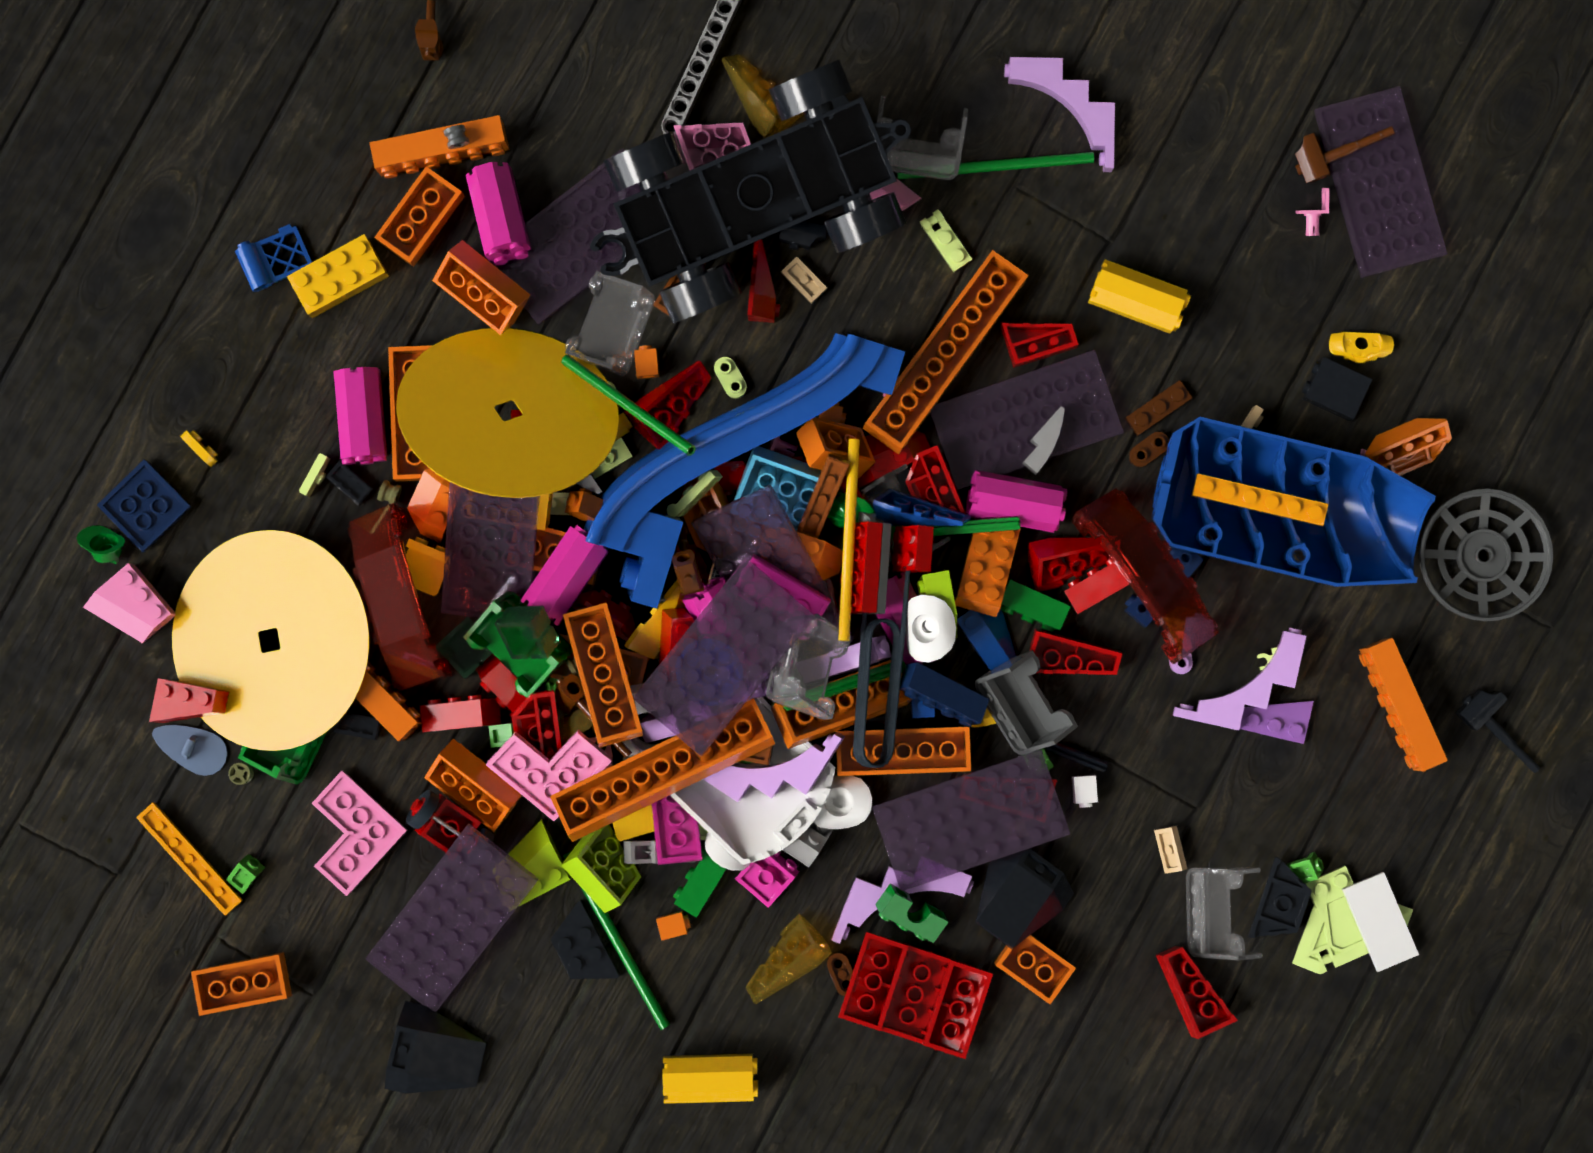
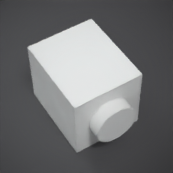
M1072 776L1073 803L1079 804V808L1093 807L1092 803L1098 802L1096 776Z

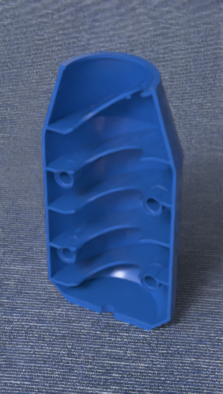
M1198 417L1175 431L1168 442L1167 454L1163 457L1155 488L1152 520L1167 545L1172 548L1334 587L1417 583L1418 577L1414 575L1416 545L1426 513L1435 501L1436 496L1366 456ZM1225 445L1232 448L1233 454L1226 451ZM1313 466L1317 467L1319 475L1313 472ZM1196 475H1207L1326 503L1328 508L1324 526L1192 496ZM1206 533L1210 534L1213 540H1209L1206 537ZM1293 554L1298 557L1299 562L1294 559Z

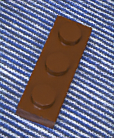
M1179 380L1125 419L1138 436L1192 399V397Z

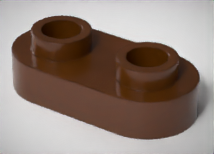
M1154 432L1134 446L1129 452L1131 464L1136 467H1144L1164 453L1169 442L1167 435L1162 432ZM1160 439L1162 446H1156L1155 440ZM1143 452L1144 459H1138L1137 453Z
M836 952L829 956L827 967L836 990L839 994L845 996L847 988H844L842 983L845 980L850 981L853 970L847 956ZM837 959L841 960L842 966L835 967L834 961Z

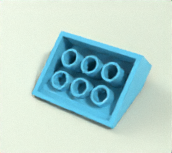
M760 446L752 449L730 512L764 525L784 527L796 531L821 470L810 468L805 462Z

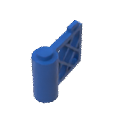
M289 224L279 228V233L256 243L245 241L237 245L238 249L235 250L236 256L253 292L264 290L312 263L296 226L291 227ZM293 233L297 239L294 248L283 244L285 237ZM269 243L277 245L274 257L265 254L262 246ZM281 247L292 251L289 262L277 258ZM295 253L304 256L307 264L300 267L291 264ZM267 258L272 260L271 264H269ZM275 261L287 266L284 273L276 277L272 271Z

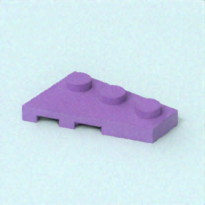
M1314 701L1268 705L1267 709L1254 706L1244 707L1240 729L1304 744Z

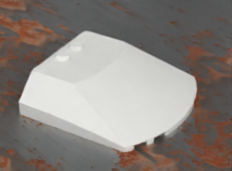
M763 697L755 699L775 741L770 765L791 760L812 746L807 742L787 749L771 711L772 706ZM829 762L811 791L806 795L785 781L777 795L772 799L751 785L743 799L736 802L702 779L670 796L742 865L749 864L778 853L793 843L808 829L826 802L831 790L835 767ZM758 763L741 764L748 766H767Z

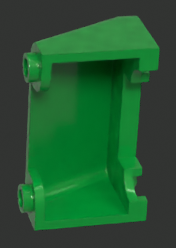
M508 591L493 601L463 638L475 650H483L485 648L490 650L518 677L515 681L516 690L527 698L531 693H535L573 651L571 645L537 612L529 608L527 603L525 604L520 601L522 599L520 596Z
M326 733L311 742L291 749L273 751L242 746L238 759L276 779L299 784L307 776Z

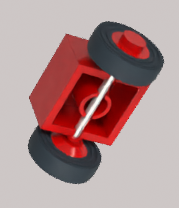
M430 790L425 791L414 801L406 818L407 824L415 828V831L420 836L454 859L458 857L464 848L461 859L469 866L477 865L487 855L494 840V834L486 828H480L475 832L481 824L478 819L442 794L438 796Z

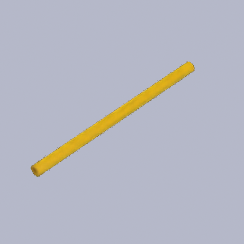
M849 439L848 461H850L847 469L838 641H850L859 439Z

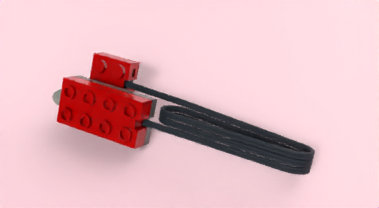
M858 512V522L855 524L851 613L862 614L853 753L856 761L862 766L879 768L889 763L894 752L910 573L931 572L934 527L922 525L896 527L893 536V571L905 573L901 631L893 620L887 618L875 619L866 628L867 614H885L891 524L876 522L875 513ZM883 622L893 632V646L882 753L876 762L871 763L865 755L864 748L872 635L875 627Z

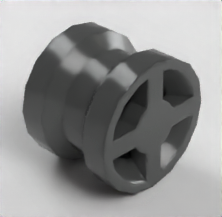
M464 125L451 126L443 131L444 135L448 138V149L461 148L470 143L468 137L465 136L466 129Z

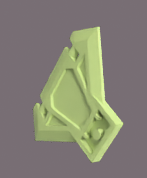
M1339 867L1321 875L1317 880L1305 883L1312 890L1310 898L1313 908L1292 964L1318 974H1323L1327 972L1325 965L1333 962L1336 968L1368 954L1369 952L1342 891L1343 888L1354 884L1347 867ZM1398 904L1408 926L1413 909ZM1326 949L1328 954L1321 957L1319 952Z

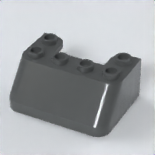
M1033 650L1009 659L975 681V688L978 694L989 699L987 705L989 712L1013 751L1019 755L1055 745L1078 727L1070 712L1063 709L1054 712L1049 701L1040 690L1037 681L1032 676L1040 670V661Z

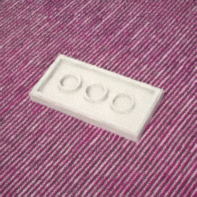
M1384 872L1342 889L1377 972L1419 955Z

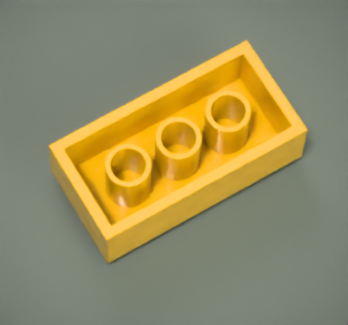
M365 234L287 276L305 311L311 318L322 314L389 277Z

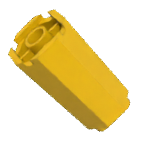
M1106 259L1103 261L1101 272L1096 277L1090 294L1091 297L1088 300L1089 304L1169 334L1180 327L1183 319L1180 313L1187 307L1191 295L1187 294L1188 290Z
M753 1054L663 1057V1063H667L664 1064L665 1069H663L664 1103L754 1101V1097H758V1080H754V1074H757L758 1059L753 1058Z

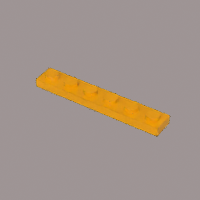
M1202 474L1196 475L1192 496L1319 526H1324L1328 508L1326 503Z
M152 802L136 817L225 916L243 901L155 802Z

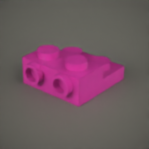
M780 851L768 858L750 863V866L742 870L735 878L768 908L799 873L797 864L791 859L785 860L780 855Z

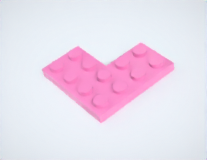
M580 730L551 759H548L520 734L515 732L487 761L486 766L550 819L555 821L559 815L550 796L603 771L612 762L613 758Z
M343 770L312 802L321 813L344 833L314 867L342 893L348 896L408 831Z

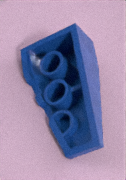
M892 489L887 490L873 500L876 518L882 520L883 523L891 524V526H963L971 518L970 515Z
M969 610L957 619L958 627L990 671L1016 656L1004 614L1001 610H999L997 617Z

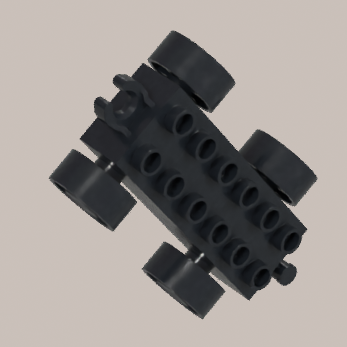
M836 60L769 89L781 121L804 113L806 121L671 179H668L665 171L686 163L673 131L612 156L603 162L616 192L637 183L641 192L613 203L623 227L604 230L592 240L590 248L593 251L603 249L610 242L619 244L623 250L622 258L618 262H608L602 265L600 272L608 276L622 275L631 266L639 263L649 287L677 275L680 282L659 292L672 323L709 310L742 294L729 262L708 270L704 263L842 205L844 212L824 221L836 253L849 250L890 233L907 224L895 193L891 192L873 200L869 193L897 181L887 154L900 141L908 138L911 132L910 125L907 121L900 118L893 120L892 123H873L863 97L834 108L831 100L852 91L840 60Z

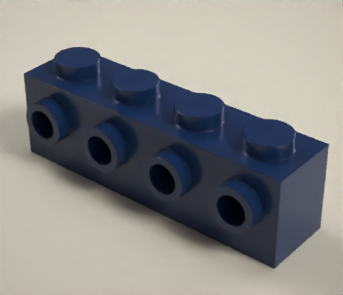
M1171 548L1167 553L1170 557L1164 563L1161 560L1153 569L1155 572L1154 576L1151 579L1147 577L1139 586L1141 591L1136 596L1132 594L1124 603L1127 606L1124 611L1143 628L1147 627L1203 562V559L1198 554Z
M918 662L906 664L900 683V690L905 692V696L923 701V705L926 707L941 710L942 715L950 718L954 717L964 726L971 727L975 724H981L989 702L988 698Z

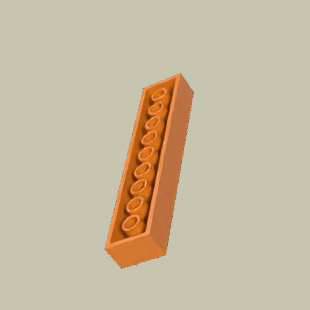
M992 250L896 380L892 395H885L865 422L863 429L894 452L900 454L1021 289L1029 275Z
M753 698L551 795L550 798L568 837L574 842L775 745V741Z

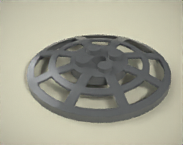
M1477 489L1461 493L1449 499L1430 517L1420 540L1419 561L1423 579L1429 591L1446 609L1470 620L1498 621L1524 611L1541 595L1552 571L1553 547L1544 521L1528 503L1513 494L1501 490ZM1481 496L1480 510L1467 512L1456 519L1447 510L1450 506L1464 499ZM1490 497L1509 501L1524 512L1513 521L1500 512L1489 510ZM1441 516L1448 526L1440 538L1438 550L1426 549L1429 532L1435 521ZM1479 517V530L1467 533L1460 525V523L1467 519ZM1489 517L1498 519L1508 526L1499 534L1488 529ZM1529 519L1533 521L1541 536L1544 553H1530L1527 538L1520 528ZM1452 531L1461 539L1457 551L1444 550L1446 541ZM1513 533L1517 535L1520 541L1522 552H1511L1506 540ZM1482 549L1489 553V559L1486 562H1482L1478 558V553ZM1425 558L1438 559L1440 573L1447 583L1440 592L1435 589L1429 578ZM1444 559L1457 560L1461 571L1453 579L1447 572ZM1510 561H1522L1520 572L1513 581L1505 572L1510 565ZM1530 562H1543L1540 579L1534 590L1528 595L1519 585L1527 574ZM1467 577L1478 582V595L1465 591L1459 585ZM1499 579L1507 587L1498 593L1487 595V582ZM1455 591L1464 598L1478 601L1479 614L1460 610L1445 599ZM1512 592L1522 601L1519 605L1508 611L1488 615L1489 601L1502 599Z

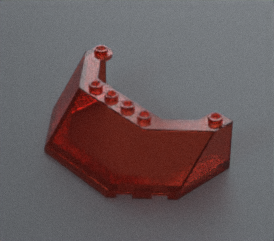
M1115 488L1074 514L1071 521L1083 537L1090 534L1094 539L1098 537L1101 539V547L1108 553L1151 614L1156 625H1162L1164 631L1161 632V635L1166 643L1161 648L1172 665L1218 634L1217 629L1219 627L1214 619L1210 617L1201 597L1196 591V588H1198L1196 582L1191 576L1187 578L1183 572L1185 568L1178 558L1174 559L1170 554L1172 549L1165 540L1161 541L1157 533L1159 531L1152 521L1148 523L1145 517L1129 502L1122 490L1119 491Z
M393 503L350 521L348 533L352 541L354 563L356 566L353 568L355 579L357 581L360 580L362 589H359L362 601L366 602L368 607L366 611L367 620L374 627L372 638L375 645H379L392 675L391 680L394 688H398V691L402 692L452 677L446 655L439 654L435 644L430 645L427 639L431 635L421 609L405 554L403 540L400 541L398 536L402 535V530L408 529L404 509Z

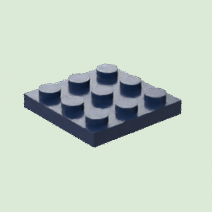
M146 459L136 466L97 504L109 519L143 553L192 507Z

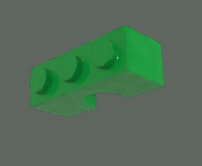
M890 883L875 904L879 911V916L887 922H890V920L895 922L904 931L910 930L914 932L915 936L922 941L927 939L934 943L948 924L945 914L926 902L919 911L909 913L908 910L913 904L909 894Z

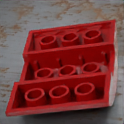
M866 932L838 1017L966 1059L993 973L907 943Z

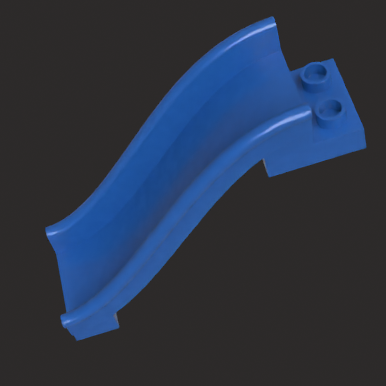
M835 333L825 352L798 375L765 394L681 434V437L696 447L693 455L688 456L668 442L660 450H653L624 471L600 497L603 499V503L594 521L587 520L584 526V530L588 532L585 541L637 555V560L626 557L619 582L621 587L628 589L627 592L631 601L657 609L683 521L680 517L670 516L667 512L653 507L670 493L701 474L813 419L837 404L858 386L892 395L905 352L855 335L848 334L844 336Z

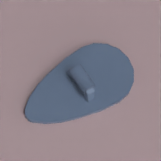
M165 725L155 728L152 732L154 740L164 753L195 774L203 776L213 775L220 771L226 763L228 756L227 746L223 739L215 733L181 725Z

